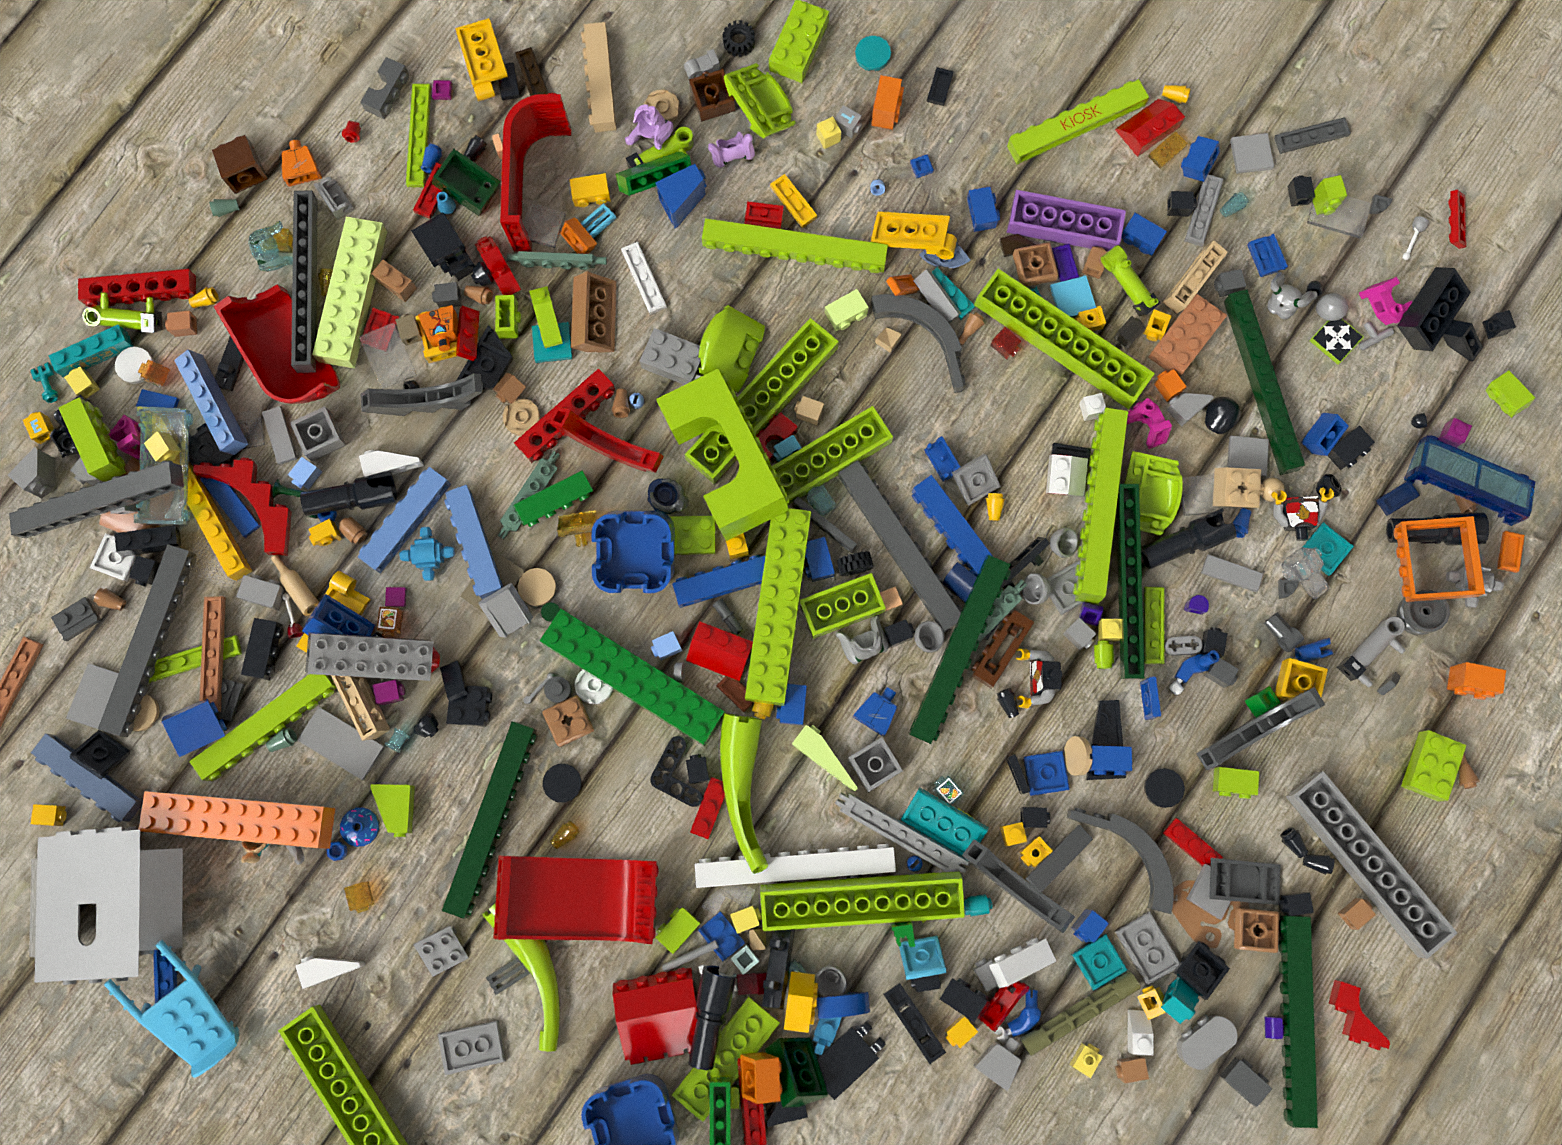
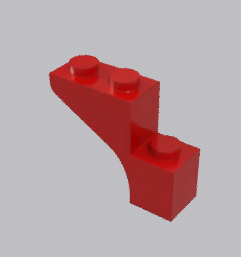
M485 236L477 241L478 243L474 245L502 295H512L520 291V286L492 237Z
M1334 980L1328 1004L1334 1005V1010L1347 1014L1342 1034L1349 1036V1041L1361 1044V1041L1368 1042V1047L1381 1051V1047L1389 1049L1390 1041L1361 1010L1359 1003L1361 988Z

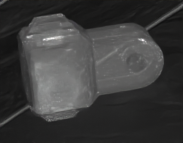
M1303 547L1284 560L1281 565L1284 569L1282 573L1287 580L1300 582L1310 597L1318 599L1329 590V586L1321 574V569L1324 565L1320 558L1322 554L1316 547Z

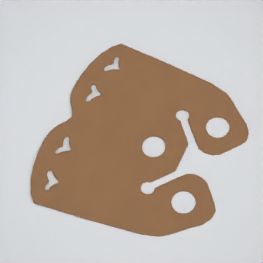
M1187 880L1180 883L1173 889V899L1175 895H1178V901H1173V914L1195 942L1200 941L1208 945L1209 948H1217L1222 937L1221 931L1214 927H1202L1200 923L1204 921L1208 924H1218L1226 919L1229 908H1227L1221 920L1217 919L1186 899L1195 881ZM1188 887H1190L1188 893L1186 891H1183V889H1187ZM1230 902L1229 905L1233 906L1228 919L1230 929L1235 930L1236 908L1250 909L1248 902ZM1211 932L1214 934L1213 941L1206 939L1207 933Z

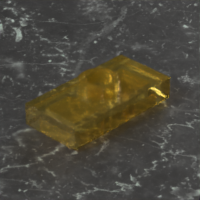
M1175 131L1149 153L1148 157L1161 169L1187 147L1188 143Z

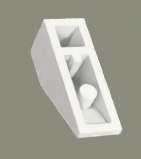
M369 450L359 456L364 476L391 472L394 475L424 466L418 457Z
M312 955L301 959L302 963L295 967L302 989L363 967L365 962L325 957L313 958Z

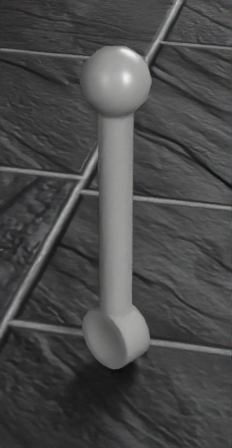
M549 673L547 675V678L536 688V690L530 696H526L524 698V703L530 704L532 702V698L545 686L546 682L552 677H555V675L553 673Z

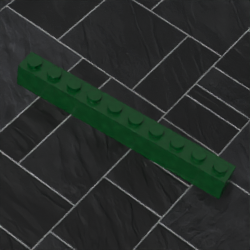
M1248 290L1231 293L1224 300V305L1279 474L1284 475L1299 471L1305 466V462Z
M1119 484L1116 525L1119 619H1122L1120 675L1121 679H1144L1139 484Z
M986 555L908 732L909 735L929 744H932V741L936 742L938 739L940 723L944 724L948 716L946 712L948 705L952 706L956 698L954 694L956 687L960 688L964 679L962 673L964 669L968 670L972 661L969 657L972 651L975 652L980 643L977 639L980 633L983 634L988 624L985 621L988 615L991 616L994 612L995 605L993 603L995 598H999L1003 591V587H1001L1002 582L1007 580L1011 573L1009 563L991 555Z
M513 721L511 722L442 908L443 912L462 919H467L474 913L476 905L473 903L476 896L479 897L483 885L480 884L483 877H486L489 872V860L496 853L497 847H495V843L503 834L504 828H502V824L509 817L510 809L508 808L510 802L516 798L517 790L515 789L517 783H520L523 779L524 771L522 770L524 764H528L531 753L529 751L531 745H535L537 741V730Z
M1280 915L1279 932H1281V940L1278 943V948L1282 957V961L1279 962V971L1282 974L1280 993L1283 994V1003L1280 1005V1011L1283 1015L1284 1023L1282 1056L1285 1057L1282 1075L1285 1079L1283 1097L1286 1100V1108L1283 1115L1287 1125L1293 1128H1318L1311 917Z

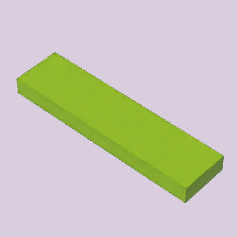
M1144 587V664H1164V587Z

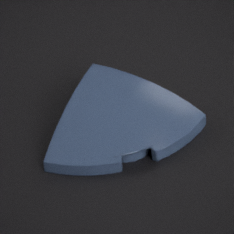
M956 243L954 257L949 260L941 259L935 254H927L926 249L919 254L922 259L935 267L956 268L970 261L958 243Z

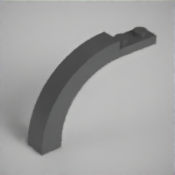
M894 294L871 296V306L875 319H906L922 326L934 336L944 352L954 394L962 392L966 382L964 375L960 374V358L956 357L960 356L962 348L955 331L946 319L929 305L911 297L895 296Z
M1074 808V811L1069 810L1067 819L1111 831L1132 845L1140 855L1149 877L1150 896L1147 908L1172 914L1174 892L1171 873L1164 855L1153 839L1133 822L1113 813L1108 814L1107 820H1105L1106 816L1097 813H1094L1093 816L1087 815L1086 810Z

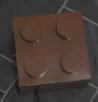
M724 69L711 73L706 71L702 73V76L689 79L690 91L701 122L735 111V100L733 96H729L725 85Z

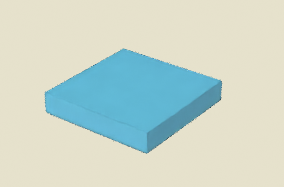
M1087 276L1050 285L1055 306L1070 317L1074 318L1078 312L1096 308Z
M938 936L916 939L915 947H910L908 941L901 942L899 950L906 980L946 973Z

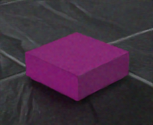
M433 80V100H451L452 81Z
M386 587L385 606L406 607L407 588Z

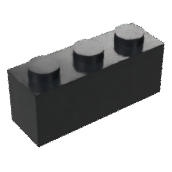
M175 525L114 533L116 552L121 557L162 552L166 550L167 544L182 549L180 531Z
M254 618L241 675L270 681L275 671L274 661L279 654L278 643L279 639L283 636V624L276 621Z

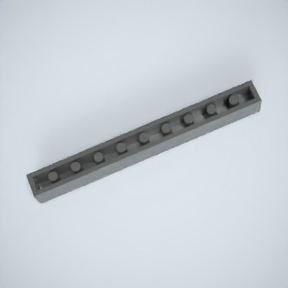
M312 190L294 191L291 365L297 373L316 372V359L312 354L317 332L318 200Z
M169 460L162 461L159 465L146 466L143 470L131 471L128 475L113 477L110 481L98 482L91 487H82L79 491L67 492L64 496L52 497L46 502H37L30 507L18 508V511L9 513L11 535L26 539L184 488L182 466Z
M857 460L839 472V479L934 621L941 626L944 633L956 625L962 608L959 605L956 606L952 601L954 599L952 593L948 589H944L942 586L943 581L938 573L934 574L932 571V564L927 557L923 558L920 553L922 551L916 541L913 543L909 537L911 536L910 531L899 522L900 517L898 513L890 509L888 506L890 502L885 495H881L878 491L879 486L877 482L869 478L867 475L869 473L868 469Z
M167 544L98 730L122 737H128L132 733L135 717L141 710L142 698L147 694V685L155 673V663L162 654L161 648L164 641L168 638L169 626L174 621L176 616L175 610L182 600L184 586L189 582L190 570L196 563V554Z

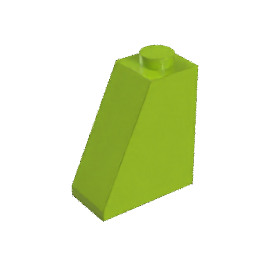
M371 784V791L387 833H394V837H406V833H412L415 786Z

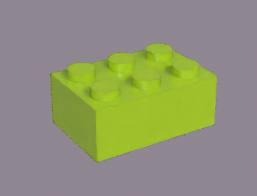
M1430 730L1419 732L1401 787L1438 802L1448 801L1466 745Z

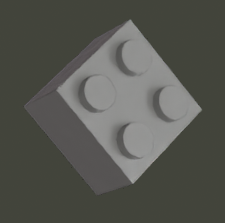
M326 407L290 422L304 455L311 461L346 446L332 413Z
M883 737L848 757L850 764L867 792L872 791L903 771Z

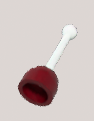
M285 593L282 595V599L286 602L291 621L287 628V633L291 639L298 638L304 634L302 632L303 627L299 623H295L289 602L290 595Z

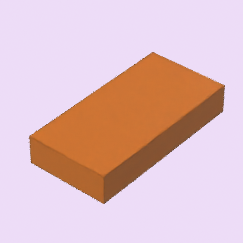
M911 274L893 276L886 280L895 296L913 294L920 290L914 283V278Z
M1509 531L1502 533L1497 569L1514 573L1519 572L1525 535Z

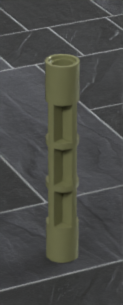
M1126 972L1115 979L1114 984L1110 982L1039 1026L1040 1030L1034 1029L1021 1037L1020 1040L1029 1055L1033 1056L1140 990L1141 987L1132 972Z

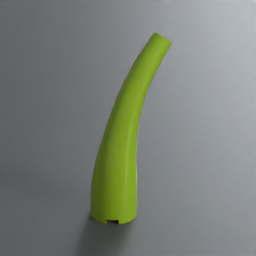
M724 713L720 738V762L727 810L741 852L752 873L757 874L768 867L754 831L750 803L753 769L762 720L755 717Z
M495 904L489 908L490 914L487 911L482 914L493 929ZM506 939L504 942L535 978L541 995L544 1011V1030H540L539 1050L557 1051L560 1024L559 992L556 973L545 940Z

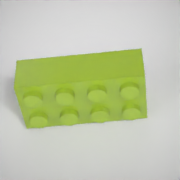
M795 0L769 58L770 72L800 83L803 82L829 24L828 10L801 0Z
M80 397L58 407L89 475L102 482L112 480L113 477L126 473L123 467L125 462L117 454L116 450L118 447L114 440L110 438V430L101 419L103 414L98 407L92 406L89 401L86 402Z
M872 573L799 600V605L813 639L879 615L886 610Z

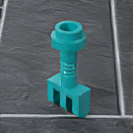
M47 362L44 364L46 370L40 365L37 367L38 372L35 368L31 369L30 372L33 380L36 382L41 381L44 389L42 393L43 400L47 403H53L58 399V392L53 390L48 377L54 375L50 363Z

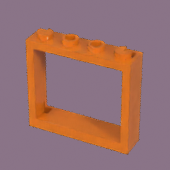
M1474 516L1403 521L1395 526L1394 537L1398 542L1396 554L1400 558L1401 564L1399 575L1403 578L1402 595L1405 597L1406 602L1472 598L1485 594ZM1460 527L1469 590L1415 594L1407 531Z

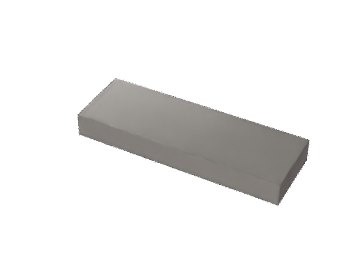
M926 269L914 280V283L933 309L940 313L948 323L961 314L930 269Z
M279 406L262 412L277 464L281 465L296 460L297 456L282 408Z
M1209 554L1205 558L1201 574L1253 592H1258L1263 573Z

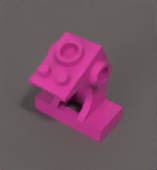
M1397 277L1374 284L1359 292L1361 299L1368 297L1376 317L1385 325L1400 322L1404 316L1403 314L1412 303L1411 300L1405 304H1399L1393 300L1392 289L1400 284Z
M1147 398L1143 402L1139 401L1133 410H1128L1127 424L1141 421L1149 426L1150 431L1146 440L1148 449L1167 442L1172 425L1169 420H1165L1156 403Z
M123 415L114 428L110 430V438L118 442L117 447L119 450L143 462L149 461L153 457L144 444L149 439L145 426Z

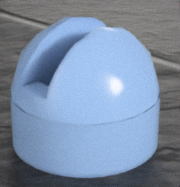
M880 179L873 180L870 185L871 193L876 196L882 195L885 192L884 182Z
M640 393L631 394L629 403L633 408L639 409L644 405V397ZM638 396L637 403L634 404L635 397Z

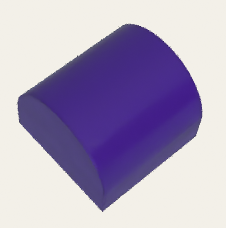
M1196 595L1186 602L1184 610L1203 615L1208 612L1209 602L1204 596Z
M1083 602L1079 618L1085 623L1098 626L1103 613V606Z
M1264 1016L1265 1038L1283 1039V1019L1279 1016Z

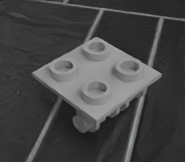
M448 926L413 944L432 977L469 958L455 935L457 932L454 926Z

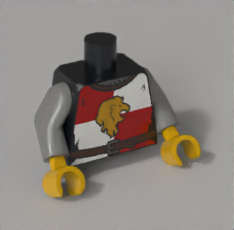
M1321 488L1319 493L1322 498L1320 499L1319 496L1287 497L1286 493L1280 490V496L1278 497L1275 491L1272 492L1271 496L1276 500L1273 503L1274 518L1284 527L1285 531H1295L1296 541L1308 540L1307 530H1312L1320 524L1326 512L1328 500L1334 496L1331 488L1326 495H1324L1325 488Z
M1017 649L1016 651L1022 652V657L1016 658L1017 660L1031 659V698L1018 696V700H1023V704L1018 705V707L1028 709L1031 704L1034 706L1051 702L1055 693L1061 690V663L1054 661L1053 656L1047 651L1031 650L1030 652L1028 649Z

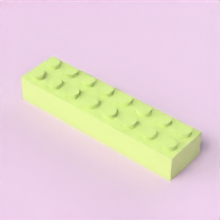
M346 217L312 354L319 363L355 368L361 345L360 340L364 332L376 282L371 273L381 261L387 236V230L382 222Z

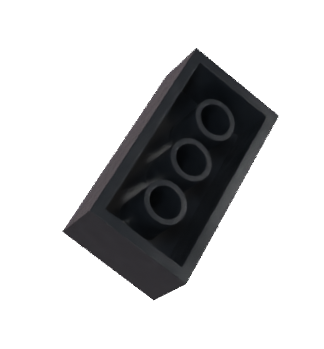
M1435 267L1397 325L1414 350L1433 351L1470 295L1471 291L1455 268Z

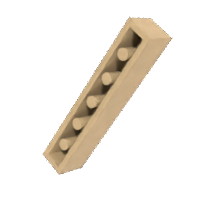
M606 23L584 24V32H581L582 42L586 44V48H583L584 59H587V64L584 65L585 75L589 77V81H586L587 92H590V98H587L588 108L592 110V114H589L590 126L594 127L595 132L617 130Z

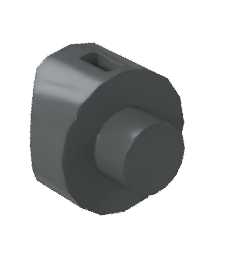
M552 677L545 684L544 694L551 702L561 703L571 697L572 686L563 677Z

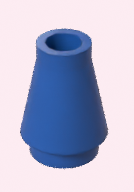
M429 144L425 148L421 166L424 172L431 173L436 162L438 163L442 158V149L440 147Z
M1241 508L1233 521L1236 537L1243 538L1248 534L1252 513L1248 509Z

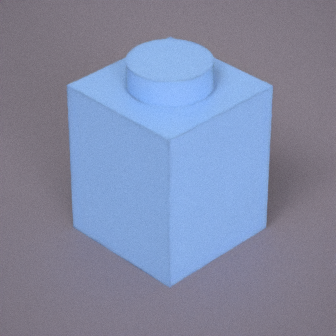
M301 457L288 475L293 478L291 482L300 489L304 486L309 490L322 471Z
M673 631L652 640L654 644L651 647L655 657L659 656L661 660L682 651Z

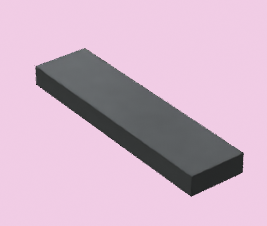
M1344 117L1277 134L1274 140L1279 154L1348 137L1351 132Z
M797 497L793 501L794 508L811 511L810 520L850 553L856 549L857 544L802 499Z
M1080 825L1076 826L1025 879L1038 893H1041L1093 838Z

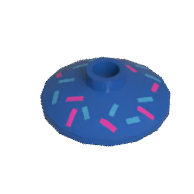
M363 807L348 811L340 823V833L343 840L355 847H363L370 844L379 832L377 816L371 810ZM357 823H359L361 826L358 831L355 830V825Z

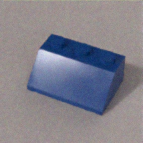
M325 594L307 620L302 632L307 635L309 632L370 636L375 624Z

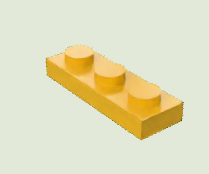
M785 174L770 184V188L802 228L817 219V214Z

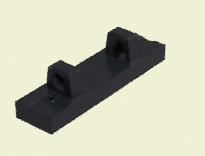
M231 336L229 337L221 362H219L215 380L219 388L233 392L244 358Z
M1037 537L1009 563L1011 573L1007 580H1003L1001 587L1005 588L1007 585L1015 587L1011 580L1030 562L1034 566H1040L1044 562L1039 554L1050 544L1046 538Z
M795 929L773 931V937L769 943L771 950L767 976L763 983L764 996L762 1007L784 1009Z
M897 983L883 993L927 1062L931 1064L943 1056L946 1051L901 983Z

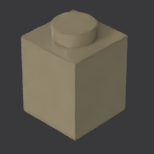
M404 314L400 318L395 319L401 340L406 346L422 341L419 324L413 314Z

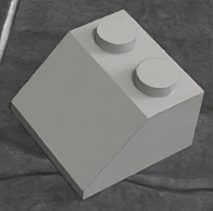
M34 447L8 476L23 490L43 498L51 492L52 487L55 485V458Z

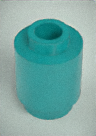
M986 894L969 896L967 899H964L965 916L985 915L990 913V909H993L991 897H987Z

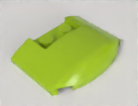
M755 63L725 74L724 81L729 96L735 98L752 124L750 129L757 135L766 138L795 125V120H791L793 110L786 94L768 72L764 74L757 69L760 65Z
M725 306L724 310L719 312V314L717 313L709 322L701 339L698 358H701L702 368H699V373L705 375L719 369L721 375L726 374L734 392L738 393L748 377L747 373L759 343L763 340L765 326L731 306Z
M1132 451L1124 484H1139L1140 531L1162 535L1164 533L1162 531L1174 520L1181 502L1183 482L1182 475L1180 476L1177 467L1179 463L1176 460Z

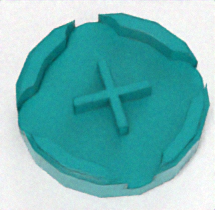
M867 36L861 39L856 46V62L867 71H879L885 68L890 61V46L886 40L879 36Z

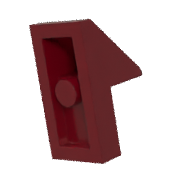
M767 972L737 974L738 995L764 994L763 983L766 980Z

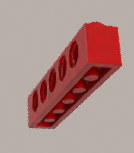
M190 269L78 278V300L87 307L101 305L100 291L107 293L109 306H114L116 303L134 304V302L139 301L146 303L147 297L162 301H170L173 298L189 299L196 295V275Z
M598 368L514 442L515 446L531 463L539 461L544 456L545 451L554 448L562 436H567L558 429L553 433H548V429L552 427L549 421L556 407L571 410L585 420L586 415L591 411H596L604 399L607 400L613 396L616 390L614 384ZM592 390H599L597 395H590ZM579 402L585 403L582 408L576 407ZM536 439H542L540 445H534Z

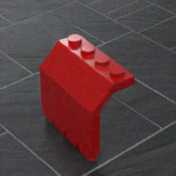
M692 967L679 968L671 972H659L651 976H639L636 979L620 980L613 983L612 995L615 1018L625 1061L629 1060L630 1065L644 1063V1057H648V1061L664 1059V1053H667L668 1057L684 1055V1049L686 1048L688 1054L690 1053L697 1022L695 1014L698 1012Z

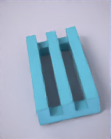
M604 203L581 222L585 228L604 210L606 211L586 229L592 238L597 236L616 219V215Z

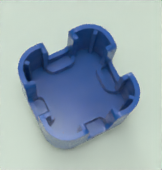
M615 510L606 513L594 523L591 535L592 542H596V561L592 564V578L599 589L608 593H621L624 589H643V593H657L668 585L675 572V527L672 519L667 514L661 511Z
M642 1074L603 1086L589 1097L582 1108L581 1118L585 1130L591 1128L595 1145L678 1144L679 1130L666 1084L660 1077L654 1074Z

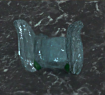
M277 221L272 226L258 229L249 235L248 244L251 254L257 260L259 269L262 271L270 272L286 265H293L292 257L279 256V248L273 235L283 229L281 221Z

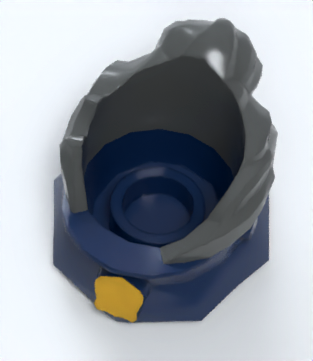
M658 478L649 484L647 500L655 511H661L670 515L674 511L680 512L688 507L689 500L685 496L684 488L675 480Z

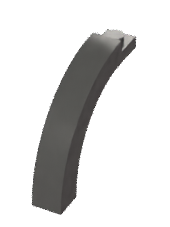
M975 839L962 856L991 881L1060 932L1064 933L1075 918L1073 914L1046 895L1038 893L1031 884Z

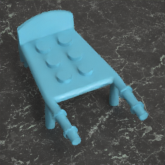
M160 940L155 946L162 952L161 956L165 955L175 966L174 970H178L187 980L153 1006L150 1003H145L141 1011L134 1004L135 1001L130 1000L122 992L120 985H116L109 979L104 983V986L110 991L109 995L113 994L124 1006L123 1010L127 1009L141 1025L191 1065V1076L196 1078L216 1065L237 1046L239 1028L237 1026L233 1027L234 1023L232 1020L230 1022L226 1020L198 980L202 969L201 966L195 965L191 972L185 965L186 962L181 961L171 950L172 946H168L163 940Z

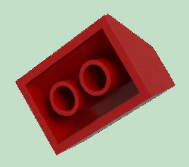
M1157 99L1118 126L1115 131L1138 157L1180 128L1185 116L1174 103Z
M699 621L686 661L740 682L752 652L753 642Z

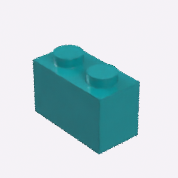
M1177 977L1168 985L1161 1008L1181 1024L1185 1019L1190 1020L1196 1013L1194 1009L1199 1002V995Z

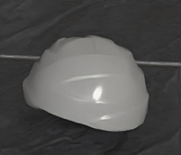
M1337 293L1326 294L1316 303L1317 314L1329 321L1343 318L1348 311L1346 299Z
M1069 527L1055 531L1050 538L1051 550L1061 558L1070 557L1075 553L1078 546L1076 532Z
M1038 573L1028 575L1024 580L1027 586L1022 589L1024 599L1030 604L1039 605L1044 603L1051 593V587L1047 578Z
M934 621L922 622L915 630V642L924 652H936L944 642L943 629Z
M828 965L821 968L816 974L815 983H818L817 991L821 996L844 994L847 987V979L840 968Z

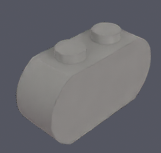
M1204 1015L1197 1021L1198 1024L1194 1028H1187L1181 1033L1182 1037L1177 1042V1053L1186 1065L1194 1069L1203 1070L1236 1044L1237 1031L1230 1020L1219 1015Z

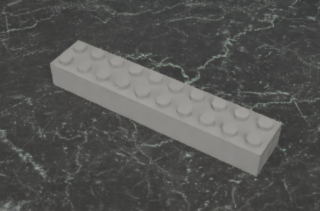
M1324 771L1315 772L1286 796L1417 957L1428 959L1458 934Z

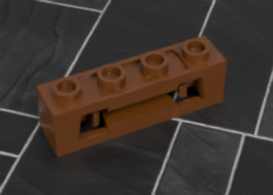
M1015 609L1011 614L1008 613L1002 620L1004 626L1001 630L997 628L992 638L994 641L992 645H986L981 653L984 655L981 662L977 660L971 669L974 672L971 677L990 689L994 687L1034 621ZM1009 626H1013L1009 634L1014 637L1019 629H1021V633L1012 640L999 663L995 665L990 662L985 669V664L992 659L1008 634L1007 629ZM996 666H998L999 668L997 669V671H996L995 674L993 675V674H992L993 670L996 668Z

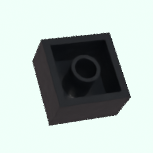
M952 978L941 995L940 1000L972 1022L979 1024L991 1005L987 1001L989 997L977 989L975 992L970 990L971 985L961 978H958V980Z

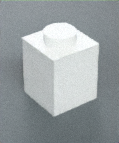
M1102 393L1083 397L1079 403L1084 421L1097 419L1099 413H1102L1106 407Z

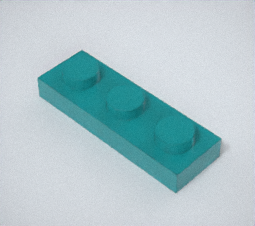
M938 267L932 271V274L961 312L957 317L962 320L975 309L974 304Z

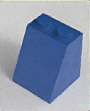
M696 164L655 182L658 198L674 229L684 221L706 195L705 187L707 186L704 181L706 178L702 169L698 170Z
M205 699L163 716L161 722L179 757L225 736L227 727L223 719H218L216 713L219 711L214 701L210 703L209 699Z

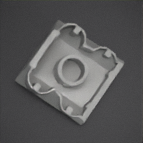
M512 583L478 603L500 637L507 638V635L530 623L533 618L526 603L522 600Z

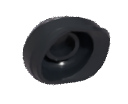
M1229 397L1215 398L1210 402L1206 410V427L1217 434L1228 432L1239 421L1241 414L1239 405Z

